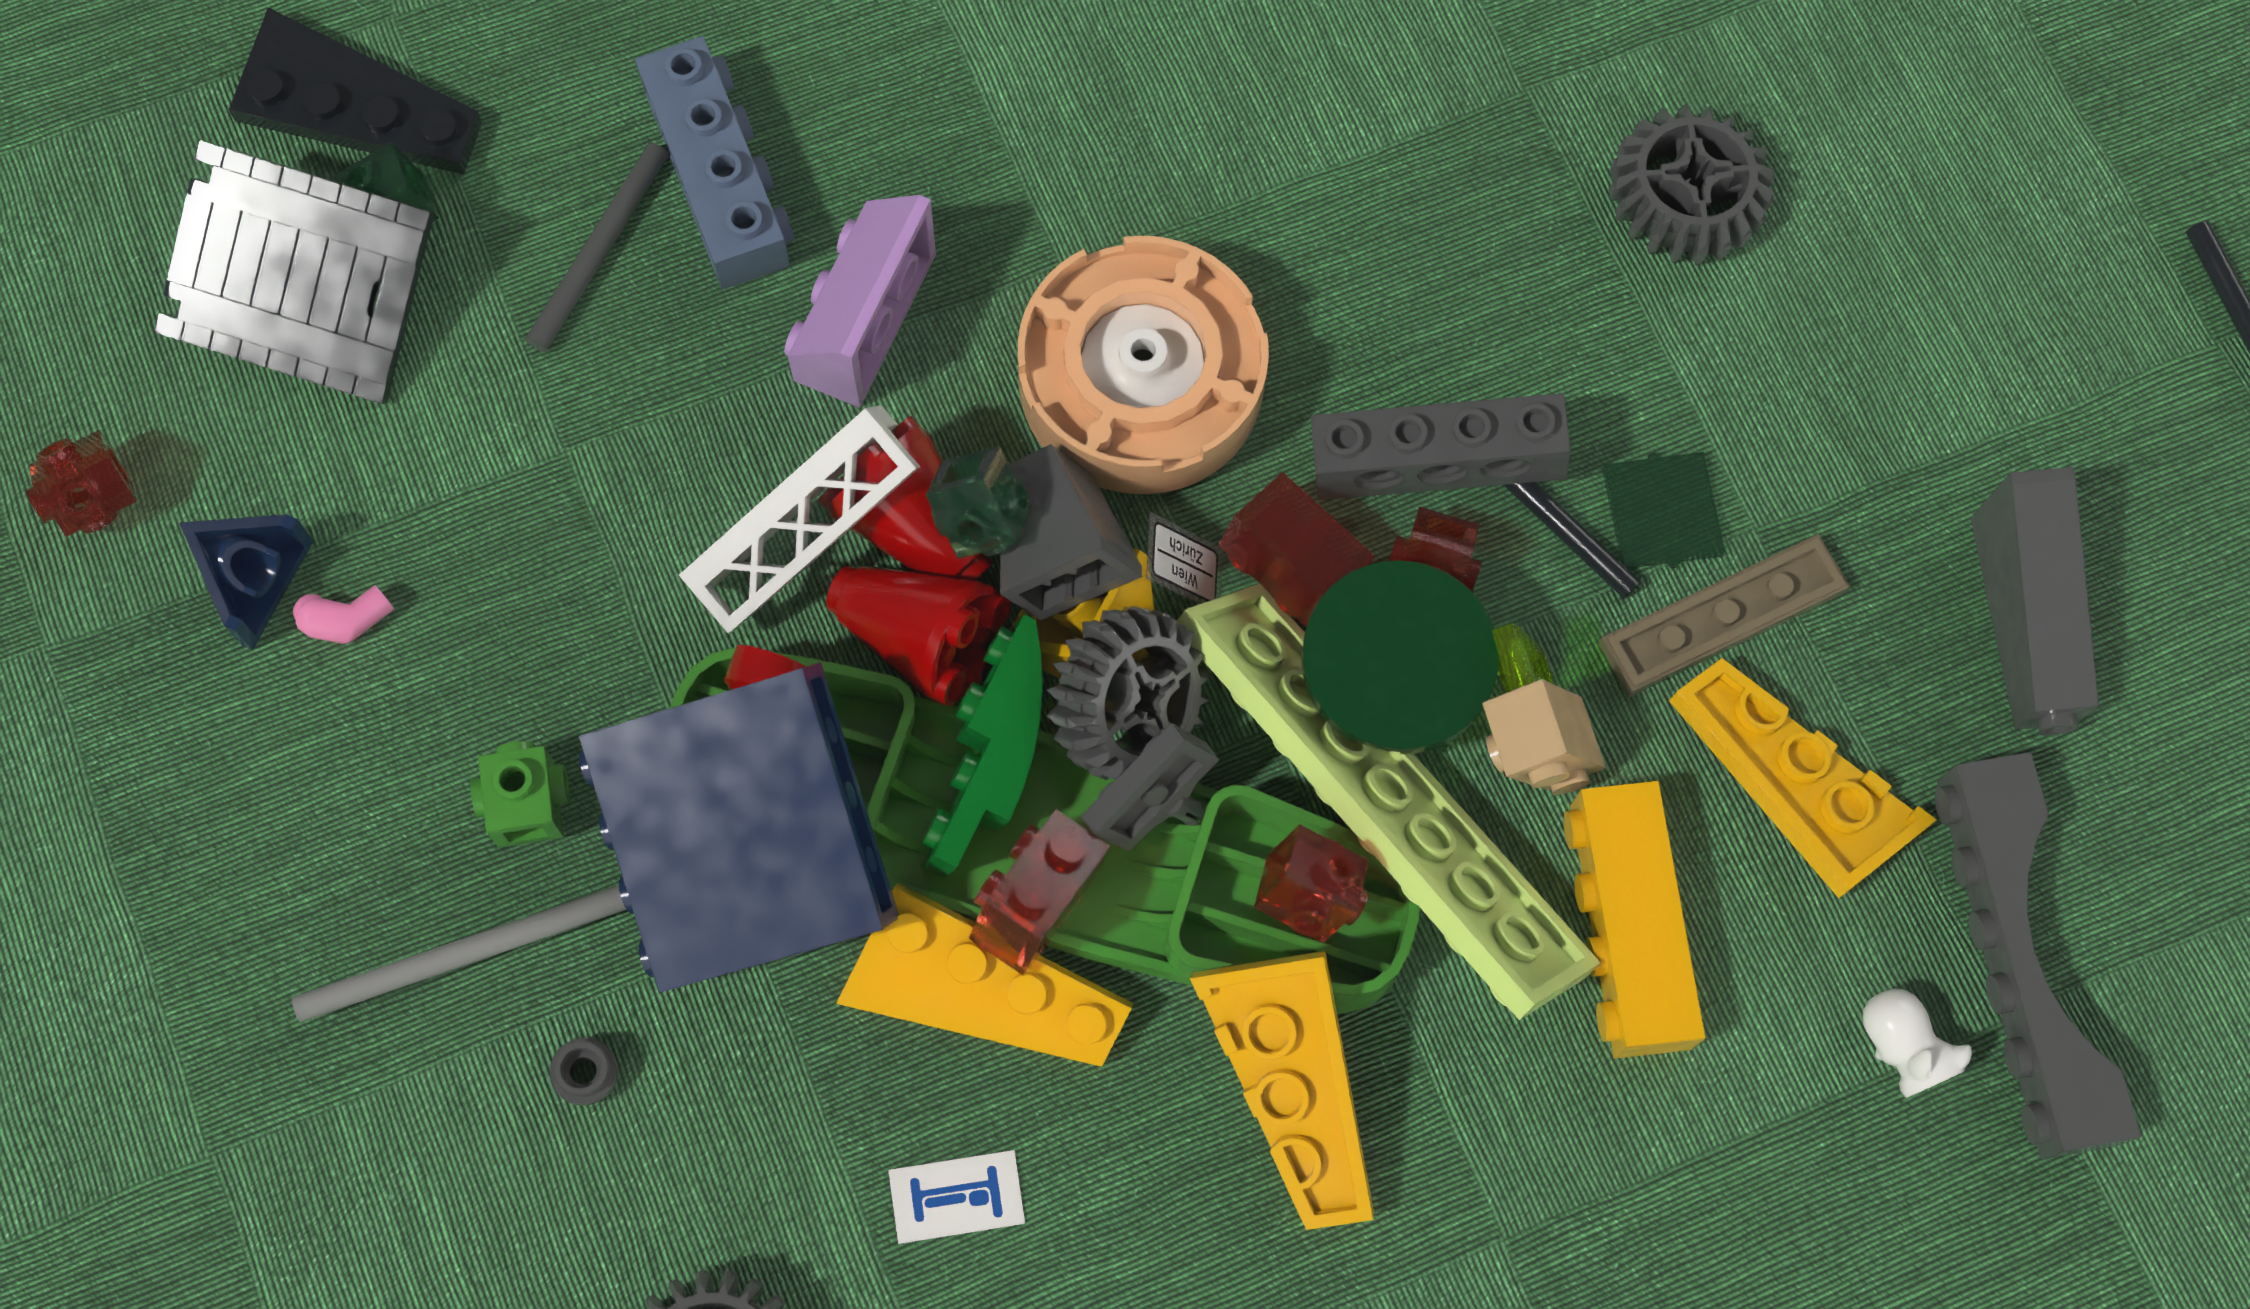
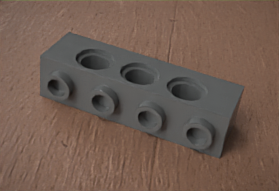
M1564 393L1311 415L1318 500L1567 479L1571 451Z

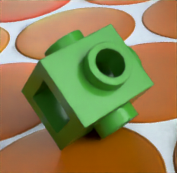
M527 741L502 744L496 748L495 754L478 756L480 778H474L470 781L472 805L477 818L485 817L486 833L498 848L564 838L560 804L570 803L569 781L564 764L555 766V762L544 746L536 747L534 743Z

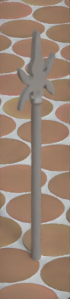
M619 885L291 997L294 1012L301 1023L627 910L620 896Z

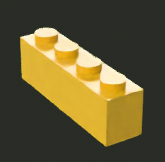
M1659 781L1581 789L1570 805L1571 810L1564 813V832L1569 849H1578L1582 873L1575 875L1576 902L1581 913H1589L1593 936L1586 938L1585 946L1601 962L1590 973L1592 977H1600L1604 1002H1598L1596 1008L1600 1037L1603 1042L1611 1041L1614 1059L1692 1050L1706 1038Z

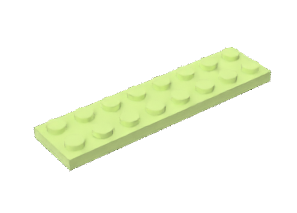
M1261 583L1196 605L1183 612L1176 623L1184 625L1187 630L1193 632L1190 647H1194L1204 653L1201 661L1227 687L1234 701L1241 708L1248 711L1270 736L1276 749L1282 755L1289 758L1314 786L1319 798L1331 806L1357 835L1362 847L1374 855L1400 884L1405 896L1418 905L1444 934L1449 946L1455 952L1462 955L1487 983L1493 996L1501 1004L1508 1007L1518 1020H1521L1584 980L1601 963L1414 754L1400 755V752L1375 749L1353 739L1350 741L1332 728L1321 716L1308 694L1302 672L1301 658L1305 632Z

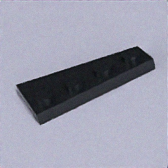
M269 7L229 107V112L235 122L463 175L482 125L478 111Z

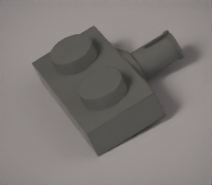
M1171 723L1161 734L1155 736L1146 744L1142 754L1115 781L1108 784L1100 792L1098 799L1080 817L1094 835L1128 852L1151 829L1165 821L1168 817L1174 816L1187 825H1196L1199 822L1193 815L1202 820L1205 814V805L1200 799L1194 798L1190 794L1197 782L1219 761V758L1206 742Z

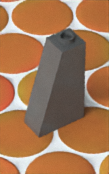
M2073 467L2009 473L1970 519L2015 730L2038 728L2039 734L2042 736L2060 735L2078 729V722L2099 706L2076 478Z

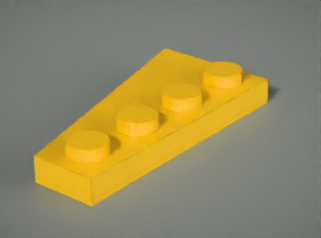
M899 883L893 888L892 894L899 913L898 919L883 930L870 934L836 1004L1100 1067L1103 1066L1132 1009V1002Z

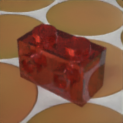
M1284 472L1278 475L1234 515L1218 544L1227 553L1231 563L1238 570L1251 575L1273 595L1275 602L1282 611L1298 618L1306 627L1315 606L1327 590L1347 574L1370 565L1376 557Z
M1057 809L1041 829L1030 824L1009 854V857L1016 862L1007 874L1004 875L995 869L975 897L973 903L981 907L982 910L969 939L1024 976L1090 887L1111 846Z

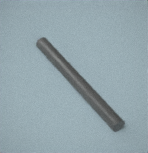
M653 142L647 144L529 331L525 340L535 349L547 352L665 164L669 153L660 145Z

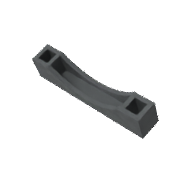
M2028 752L1957 764L1937 781L1938 788L1935 791V806L1941 822L1944 825H1949L1955 846L1952 852L1953 873L1958 884L1961 887H1966L1972 912L1969 915L1970 935L1976 948L1984 952L1990 974L1986 980L1988 1000L1993 1011L1996 1014H2001L2008 1040L2004 1043L2006 1066L2014 1079H2019L2025 1101V1105L2022 1108V1124L2025 1134L2031 1144L2037 1145L2041 1160L2116 1147L2140 1138L2141 1134L2123 1071L2097 1051L2068 1019L2046 982L2034 950L2027 913L2028 875L2036 841L2049 813L2032 754Z

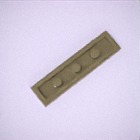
M1817 534L1603 636L1598 646L1626 695L1630 698L1845 594L1850 585L1820 535Z

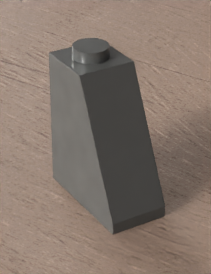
M1052 444L1002 467L1001 595L1042 621L1142 577V566L1094 478L1086 469Z

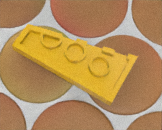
M1723 658L1679 689L1669 700L1672 706L1838 898H1841L1937 820L1920 806L1912 810L1888 792L1892 785L1872 770L1864 774L1835 752L1838 745L1817 730L1814 734L1810 733L1787 716L1789 711L1787 706Z
M1321 951L1192 972L1190 980L1199 1000H1203L1215 1026L1214 1032L1224 1054L1229 1056L1244 1089L1243 1095L1254 1118L1257 1117L1271 1147L1270 1153L1305 1229L1310 1230L1373 1220L1374 1209L1326 952Z

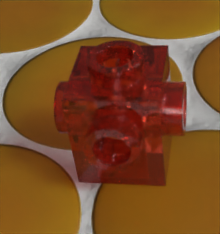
M100 429L75 442H72L70 438L58 440L43 448L36 455L37 461L29 464L33 486L26 489V494L30 503L45 524L55 519L66 537L80 530L84 533L98 531L116 519L118 516L117 511L137 502L132 480Z
M1419 506L1409 539L1396 536L1389 561H1412L1438 568L1459 580L1473 593L1482 561L1471 558L1480 524Z
M1299 824L1267 855L1254 908L1287 924L1295 932L1310 936L1324 943L1344 924L1348 926L1354 924L1361 915L1368 898V891L1363 888L1369 860L1343 847L1337 841L1326 838Z

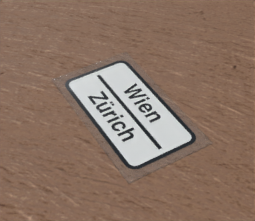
M1150 512L1146 578L1199 604L1219 598L1221 595L1223 548Z

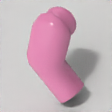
M374 585L350 604L323 599L320 595L316 594L305 595L295 603L293 616L298 629L310 638L347 644L395 609L378 587Z

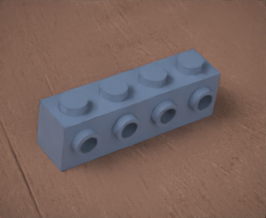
M701 36L635 58L643 90L721 290L789 267L786 243L795 241L794 234L784 207L780 206L772 209L766 192L774 190V184L763 155L752 158L746 144L747 141L754 139L746 111L742 104L732 107L726 92L734 90V84L723 55L712 58L705 38Z

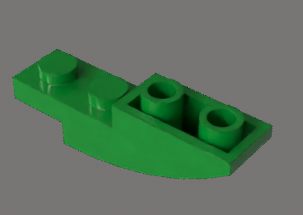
M1025 614L1011 630L1002 626L998 629L983 658V661L993 665L983 686L972 682L955 714V717L965 721L956 740L978 751V754L976 755L968 750L962 758L950 783V786L958 789L959 792L949 812L941 808L937 810L921 841L922 844L931 848L922 866L945 878L958 867L979 823L995 832L999 831L1010 821L1024 789L1038 735L1043 687L1041 649L1036 620Z

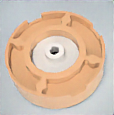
M1156 236L1123 237V245L1105 248L1088 255L1085 249L1061 262L1046 276L1032 295L1025 309L1018 336L1020 401L1029 427L1040 445L1044 448L1052 444L1086 469L1092 475L1098 487L1129 494H1156L1182 489L1205 479L1223 467L1244 445L1253 430L1262 404L1268 369L1267 333H1264L1261 321L1252 305L1253 296L1247 286L1229 267L1213 255L1190 244Z

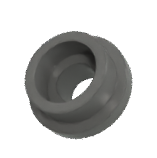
M576 1038L565 1043L555 1053L550 1065V1081L554 1090L561 1098L574 1105H592L603 1100L614 1088L618 1077V1064L613 1052L604 1043L593 1038ZM585 1061L595 1063L597 1071L594 1079L586 1084L576 1083L574 1080L575 1068Z

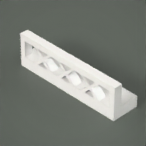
M882 405L865 408L679 574L681 579L728 634L740 627L920 468L919 464L891 433V430L898 424ZM875 442L883 448L898 466L880 483L856 481L857 457ZM845 472L844 480L837 479L842 473ZM827 487L844 489L841 518L834 524L809 522L810 502ZM855 490L870 491L855 504ZM798 513L797 521H790ZM779 529L797 530L796 554L789 564L763 563L764 543ZM809 531L822 532V534L808 546ZM751 555V562H743ZM733 570L749 571V599L733 612L715 591L714 587ZM762 573L776 574L762 587Z

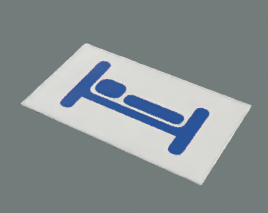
M1014 1150L888 1170L898 1244L1025 1224Z

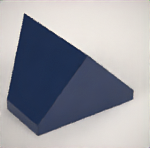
M287 514L179 522L224 627L242 646L253 650L313 544V539L298 519Z

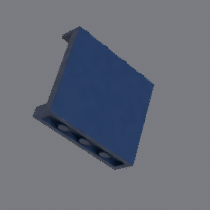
M821 662L579 736L582 745L579 754L581 771L586 782L591 787H595L602 810L599 817L600 832L606 846L610 850L615 851L622 874L619 880L620 896L627 911L635 915L642 938L639 943L640 960L647 975L654 977L659 993L880 931L898 919L899 913Z

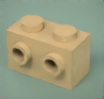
M1541 679L1482 703L1492 735L1486 738L1488 752L1497 770L1501 773L1505 772L1506 777L1532 785V788L1551 790L1553 795H1561L1587 786L1590 783L1588 775L1606 768L1581 696Z

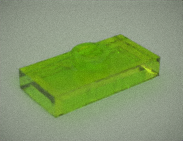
M1511 623L1492 630L1500 657L1498 673L1506 693L1541 679L1554 684L1545 651L1519 626Z

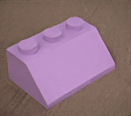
M921 195L866 201L857 220L851 218L847 220L838 239L837 253L840 254L831 271L822 270L814 284L811 294V303L814 305L805 323L797 321L788 335L784 353L788 356L793 381L856 407H861L936 256L931 199Z

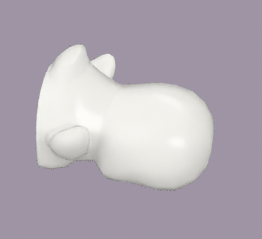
M1888 989L1869 999L1863 1009V1025L1876 1047L1875 1057L1886 1062L1888 1065L1896 1066L1901 1076L1899 1081L1900 1091L1905 1098L1964 1072L1965 1067L1969 1064L1972 1055L1971 1046L1968 1044L1952 1045L1936 1037L1926 1009L1914 994L1904 989Z

